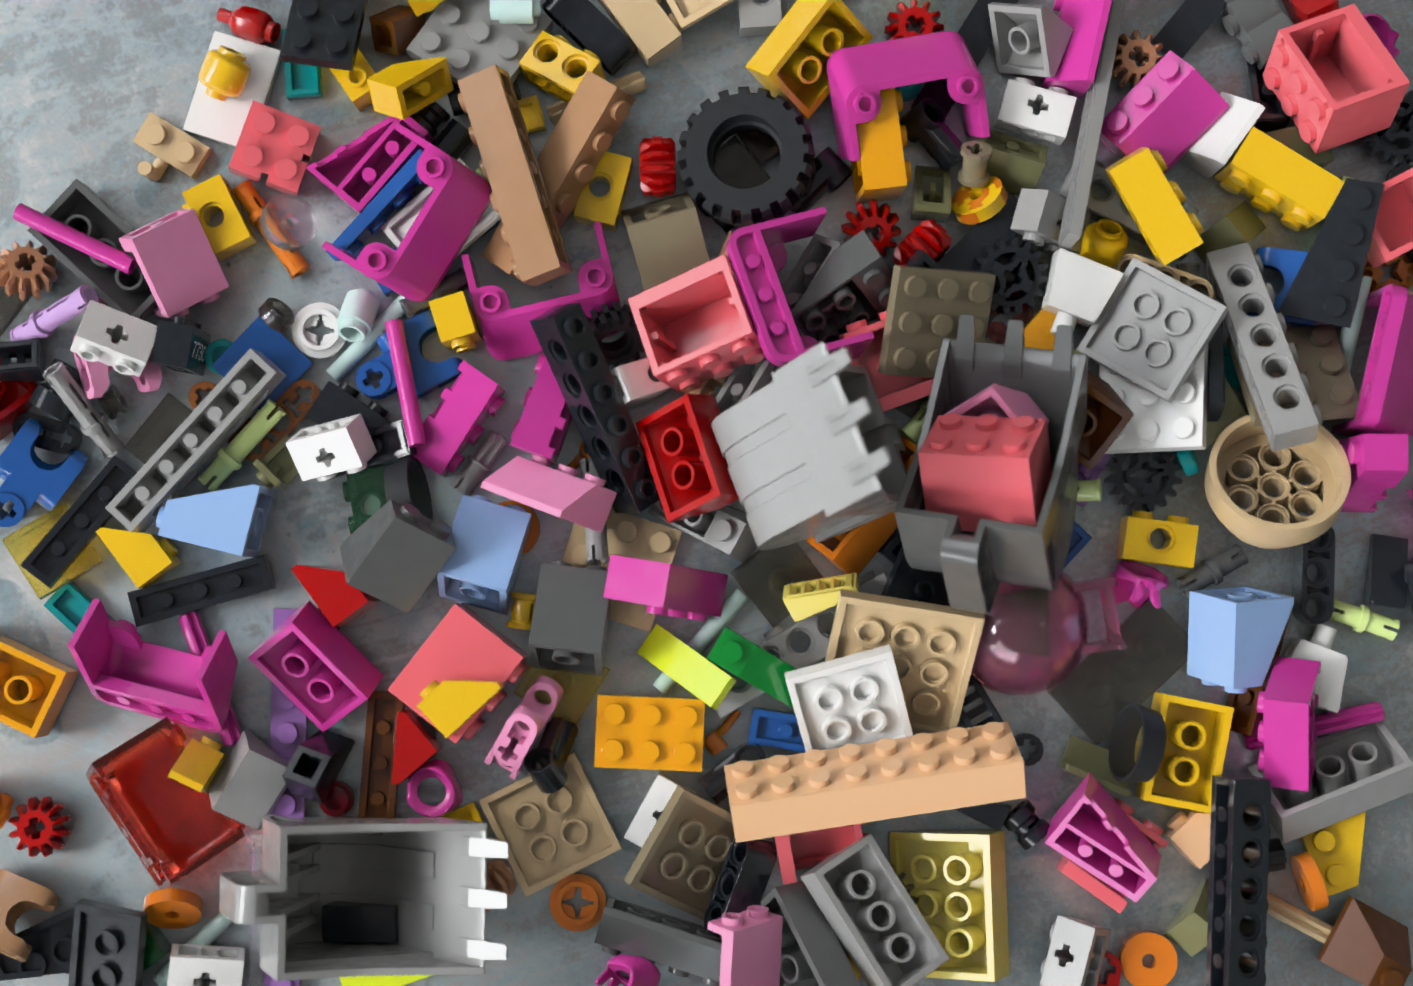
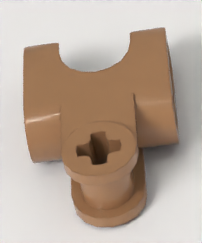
M0 869V953L17 961L25 962L32 951V947L26 944L22 938L16 936L15 925L17 919L21 914L32 909L43 910L48 913L53 912L60 898L51 889L3 869Z

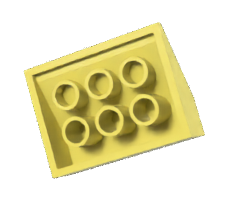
M966 829L889 832L890 865H893V870L897 876L902 872L906 874L902 881L905 885L914 884L915 887L909 894L919 898V902L916 904L918 910L949 957L946 962L925 976V978L996 982L1010 975L1005 830Z

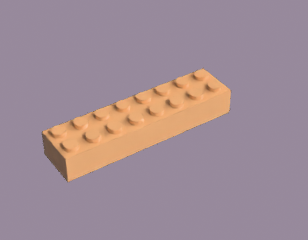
M1008 721L1000 723L988 722L985 725L968 728L955 727L948 731L929 734L917 733L910 737L896 739L884 738L877 742L858 745L846 744L832 749H812L805 753L786 756L775 755L767 759L754 761L741 760L734 764L724 765L736 843L1026 798L1024 760Z

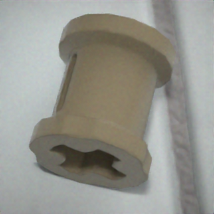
M973 140L961 145L960 154L963 156V166L958 172V181L962 185L978 188L988 184L990 174L987 171L988 159L992 157L993 150L988 143Z

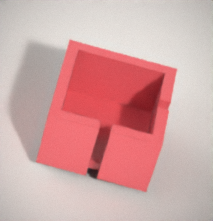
M253 100L230 161L229 172L260 183L262 173L267 174V187L296 197L306 172L305 167L308 165V163L301 161L302 157L303 160L310 161L321 126Z
M1413 168L1382 183L1385 187L1368 253V260L1373 269L1413 249Z

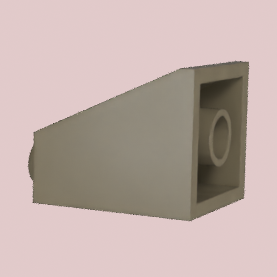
M688 192L621 211L644 291L710 261L696 207Z

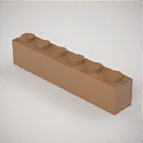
M495 64L457 80L461 92L458 94V101L462 110L468 114L471 126L468 127L469 135L474 145L479 148L482 157L479 160L480 170L485 179L490 182L492 189L490 201L494 210L500 214L503 226L500 227V232L505 244L511 248L514 258L511 260V267L516 278L521 280L522 283L535 287L573 272L509 73Z
M587 70L537 157L538 166L559 231L568 215L575 208L579 196L593 177L594 170L604 153L611 146L612 139L623 120L629 115L630 108L636 100L620 88ZM501 220L481 256L509 275L516 277L511 267V260L514 259L511 248L505 244L500 232V227L503 226Z

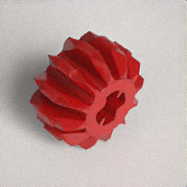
M911 0L909 8L904 3L899 2L896 7L897 12H889L887 20L891 24L885 26L884 34L892 36L889 39L892 40L944 31V24L937 22L941 16L940 11L928 12L931 5L929 1H926L923 7L920 8L918 7L917 0ZM909 24L913 28L919 26L921 28L919 34L915 30L908 32Z
M663 136L643 138L639 147L641 191L644 195H653L654 197L673 195L676 191L675 142L672 138H663Z
M871 199L868 208L865 209L861 202H857L856 208L859 212L854 214L851 211H847L845 216L851 223L841 225L842 232L848 234L843 239V242L845 243L863 229L865 231V228L868 226L870 228L876 226L878 230L875 233L869 231L867 235L881 254L886 257L887 253L884 247L896 248L897 243L892 237L902 234L901 228L895 225L900 220L897 213H890L891 207L887 203L882 204L878 208L877 201Z
M933 219L922 221L919 226H916L899 243L900 245L894 250L892 260L897 265L905 266L917 249L925 251L937 263L950 249L952 238L946 233L947 230Z
M35 796L28 799L27 805L19 804L15 808L19 816L11 817L8 821L11 825L17 827V830L9 833L10 838H20L16 849L20 851L28 847V855L30 857L37 856L39 852L46 857L53 854V848H63L65 842L62 837L70 836L72 830L64 827V823L69 822L72 816H61L60 814L65 804L58 803L53 806V800L50 796L43 797L41 801ZM43 822L45 829L37 831L36 824Z

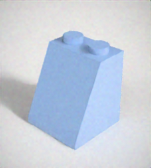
M251 484L167 500L165 507L162 506L157 515L156 526L159 527L158 536L239 556L256 557L259 555L275 490Z
M462 495L451 527L456 549L437 574L439 597L507 615L512 599L510 595L515 588L531 527V513H527L525 509L517 505L502 506L492 503L490 499L484 496L473 495L469 497Z
M1247 585L1190 591L1187 675L1201 679V683L1204 685L1224 686V691L1228 693H1246L1247 688L1262 686L1293 608L1294 597Z

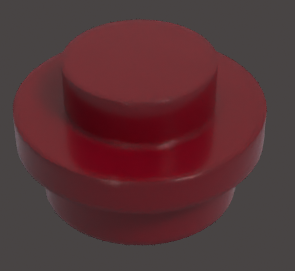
M335 781L323 805L319 804V806L329 816H343L353 807L354 792L345 782Z

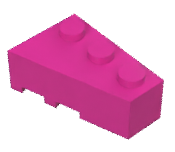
M390 116L363 132L364 135L347 145L343 144L335 149L334 153L317 163L313 162L305 168L355 212L360 214L411 157L422 148L396 131L395 127L397 124H401L429 143H432L434 140L430 133L410 116L404 120Z
M540 354L534 373L538 376L533 388L529 387L523 401V407L525 408L520 420H517L514 426L510 445L518 451L537 455L557 464L573 417L545 355Z
M462 360L457 368L462 373L451 388L446 387L440 396L443 398L433 414H429L423 423L426 445L415 447L417 454L413 455L443 477H446L449 472L452 475L456 473L465 459L461 455L469 443L474 446L479 441L485 431L482 425L489 415L495 417L506 401L502 397L506 391L499 384L464 360Z
M1361 434L1338 440L1347 455L1351 469V484L1341 512H1375L1377 509L1375 502L1377 500H1385L1387 497V491L1385 490L1387 488H1395L1409 471L1408 434Z
M610 555L603 598L647 605V613L706 622L707 615L721 617L728 575L668 563Z
M1276 656L1266 691L1259 692L1257 712L1263 713V720H1260L1258 727V742H1264V749H1261L1259 753L1258 769L1264 771V778L1271 779L1270 787L1309 792L1315 771L1317 741L1315 706L1318 707L1319 694H1315V685L1320 674L1321 661Z
M1089 772L1050 820L1045 844L1137 903L1157 880L1161 854L1092 773Z

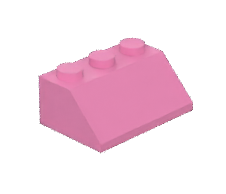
M533 455L531 461L516 456L483 480L480 488L600 533L604 529L617 492L604 488L606 480L587 473L584 479L577 478L578 470L559 464L557 470L551 468L553 461L537 455Z

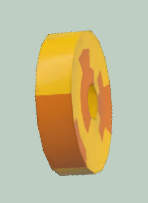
M989 176L988 184L983 187L973 188L963 185L952 197L951 209L957 220L962 224L973 225L982 223L992 218L1004 207L1008 198L1007 191L1000 179L995 176Z

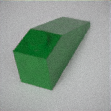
M725 626L709 652L707 659L793 708L784 673L796 670L797 668Z

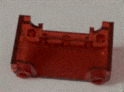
M168 717L92 762L86 772V777L94 792L159 889L171 888L246 836L243 832L245 824L212 810L208 792L201 793L168 777L170 770L184 751L183 742L187 740L182 728L177 723L172 724Z

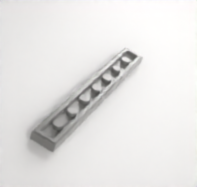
M1112 0L1094 82L1086 93L1058 239L1059 246L1071 249L1082 235L1125 0Z

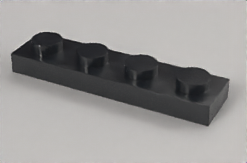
M114 455L20 566L51 589L97 536L96 531L104 527L113 517L105 507L137 472Z
M266 554L127 592L136 627L273 590L276 589L268 557Z

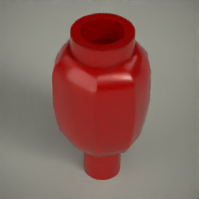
M240 6L234 11L220 8L217 12V21L228 24L231 31L244 40L263 45L267 42L275 43L279 38L280 24L275 22L272 16L265 11L253 7Z

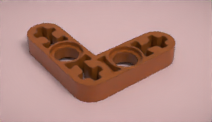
M305 379L293 383L275 401L276 408L280 406L290 417L288 428L283 431H277L273 427L269 433L276 436L277 439L273 442L271 438L267 437L260 445L263 452L261 454L257 452L249 453L245 459L252 462L257 458L262 459L286 434L291 436L308 419L305 415L322 392L320 387L314 382ZM201 381L193 385L188 396L191 406L195 409L200 404L202 397L199 394L202 390L210 392L216 385L207 381ZM301 388L305 390L312 388L313 391L310 394L313 399L312 402L308 404L303 401L296 407L297 410L302 411L299 416L296 415L294 410L285 406L288 400L293 405L300 400L301 396L298 391ZM251 417L227 441L229 444L252 419Z

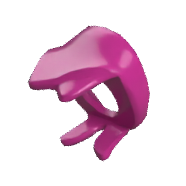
M1122 560L1117 563L1115 570L1110 574L1115 604L1128 601L1134 607L1140 608L1150 597L1151 603L1156 609L1161 607L1160 590L1168 588L1169 580L1166 575L1156 568L1133 561Z
M434 759L424 763L408 777L407 804L422 816L441 817L452 812L462 803V785L450 764L442 759ZM428 777H435L441 780L446 788L444 800L434 806L423 803L418 795L420 782Z
M621 954L612 957L607 962L606 970L595 980V984L598 986L602 985L610 978L607 986H618L619 984L624 986H658L661 975L658 968L646 958ZM618 970L630 974V978L623 976Z

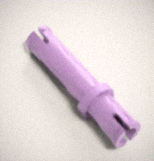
M84 284L48 308L36 310L29 315L27 321L10 330L11 341L40 339L51 336L55 332L54 329L85 311L90 299L98 302L96 291L92 287L88 289V285Z

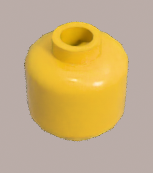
M220 45L219 49L208 51L198 75L199 81L207 87L205 93L221 101H226L227 96H240L251 73V67L246 62L247 56Z
M1101 219L1093 222L1085 228L1081 241V251L1078 255L1114 269L1115 264L1118 261L1120 262V258L1125 255L1129 243L1128 235L1123 227L1114 220Z

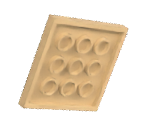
M840 589L825 662L890 644L912 732L915 734H929L948 731L958 726L985 616L984 613L953 609L951 606Z

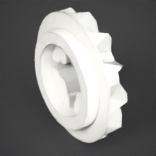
M322 302L312 303L302 308L295 316L292 324V337L297 348L305 355L317 359L334 356L345 346L346 341L337 331L338 326L336 322L340 310L331 304ZM322 316L324 326L334 331V333L325 334L320 345L318 336L306 330L317 328Z

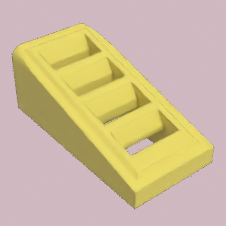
M856 572L791 583L784 586L783 602L794 622H799L837 605L840 589L859 592L860 577Z

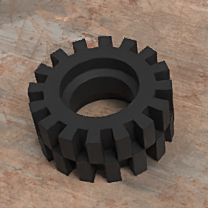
M613 302L610 309L606 303L601 305L602 311L597 312L595 308L591 310L592 318L587 317L608 367L612 365L614 369L621 363H630L631 358L637 361L640 358L638 351L645 352L630 306L624 304L621 308L619 302ZM625 331L624 335L616 341L601 342L611 332Z

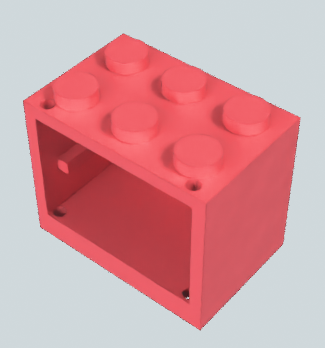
M1355 4L1278 30L1262 75L1267 88L1274 92L1281 102L1284 113L1291 117L1299 129L1302 140L1310 145L1315 154L1389 128L1411 83Z
M725 254L628 299L654 377L679 393L695 391L702 386V382L711 378H724L732 374L733 369L745 363L755 364L765 358L730 260Z
M957 413L938 415L918 451L926 511L958 515L961 531L976 532L980 519L1037 527L1053 474L1047 419H1034L1031 416L1006 418L996 417L991 414L979 417L961 416Z
M464 603L454 604L387 690L434 726L417 705L423 700L419 694L435 679L439 683L447 679L500 681L506 687L509 682L512 684L517 683L529 668L525 661L530 655ZM505 687L450 736L449 739L455 744L464 739L467 741L471 738L473 739L486 723L481 717L487 710L490 713L493 710L495 711L507 696V693L503 691Z

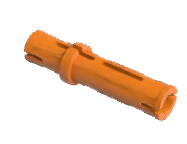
M246 180L233 189L232 194L249 215L247 219L252 226L256 225L290 274V277L294 279L305 273L311 266L273 214L275 209L272 205L266 204L251 180Z

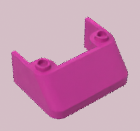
M939 31L840 48L835 50L828 58L827 74L840 158L851 161L861 160L856 124L869 122L879 114L881 109L880 90L947 79L949 95L954 101L962 104L965 135L981 138L990 137L984 81L963 37L957 32Z
M398 123L395 127L396 131L424 148L417 162V174L424 183L434 189L396 251L383 243H371L364 247L357 258L343 248L327 241L324 242L322 248L408 300L423 302L433 296L491 202L490 193H492L490 183L482 176Z
M825 206L739 228L732 233L726 246L727 255L766 359L776 366L783 367L820 344L813 337L799 336L777 273L783 269L787 261L784 243L814 236L827 214ZM872 331L826 343L830 354L847 348L851 360L862 355L874 339Z
M601 222L593 224L602 258L590 260L579 269V293L511 309L508 295L502 288L495 285L480 287L474 261L469 254L461 255L473 307L487 350L493 358L501 362H509L544 353L530 320L558 305L580 302L585 315L589 318H592L591 310L595 308L597 312L602 311L601 305L606 303L609 309L612 308L613 302H619L622 308ZM620 331L611 332L604 338L614 336Z
M1389 284L1368 294L1366 306L1379 308L1355 418L1352 421L1332 426L1331 433L1347 437L1361 434H1408V436H1413V291L1403 286Z
M94 598L67 645L92 695L110 706L209 732H220L228 716L238 665L227 632L219 630L213 644L207 646L201 656L143 642L134 624L122 619L118 621L109 619L101 600Z

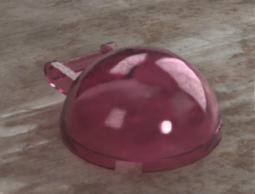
M1062 571L1056 591L1000 582L992 610L989 614H984L985 621L971 676L987 687V689L1007 695H1031L1048 690L1065 680L1077 667L1084 654L1126 648V638L1121 637L1114 586L1118 585L1117 576L1074 582L1068 574ZM1100 589L1107 639L1088 642L1089 614L1081 591Z

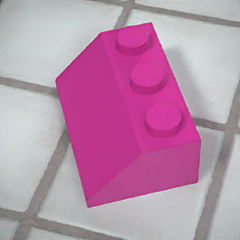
M1054 0L1052 10L1058 11L1057 16L1074 30L1055 76L1051 78L1037 76V78H1042L1041 88L1059 87L1067 90L1070 96L1077 97L1078 99L1083 97L1094 82L1112 0Z
M1170 50L1105 116L1100 138L1106 147L1121 159L1140 147H1148L1150 151L1158 150L1168 169L1163 171V174H1165L1214 125L1230 106L1194 67Z
M310 600L290 615L248 656L322 732H325L365 702L384 677L336 627L331 625L328 619Z

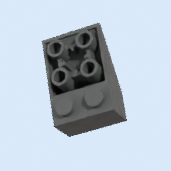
M864 229L831 253L791 312L795 324L805 336L813 337L819 343L825 342L826 344L840 340L839 335L847 333L846 325L862 319H866L868 324L879 316V313L887 310L893 268Z

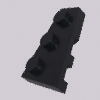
M74 907L16 933V936L22 938L26 944L32 947V951L25 962L17 961L0 953V981L41 977L59 973L69 974Z

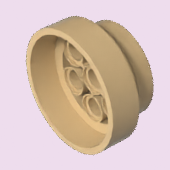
M1247 415L1231 423L1216 439L1207 464L1204 486L1212 511L1235 537L1255 547L1282 549L1310 542L1324 534L1335 523L1349 492L1351 469L1344 449L1338 440L1324 427H1318L1316 441L1272 452L1263 426L1253 427L1250 416ZM1267 463L1275 464L1277 467L1270 466ZM1235 475H1241L1245 477V479L1238 478ZM1298 481L1305 482V483H1307L1308 485H1303V484L1299 483ZM1265 493L1274 494L1276 497H1270ZM1297 512L1306 513L1308 516H1302Z

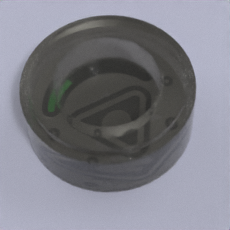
M268 298L258 309L259 315L265 324L277 332H286L295 322L292 310L279 299Z

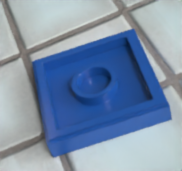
M259 315L211 366L224 377L250 348L261 351L287 376L258 407L260 410L268 399L275 402L308 370L313 362L280 331L270 327Z

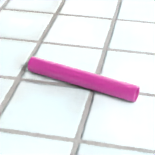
M20 203L14 210V220L128 275L132 274L136 268V258Z
M394 319L385 322L408 446L410 448L426 445V439L403 321L401 319Z

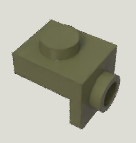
M287 434L262 459L257 458L253 462V465L259 470L255 475L270 489L276 486L279 489L285 490L299 476V472L286 446V442L291 438Z

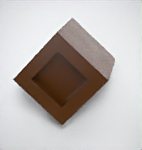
M400 4L370 16L369 21L375 51L398 56L406 53L407 47L425 24L424 13L417 17L410 6Z

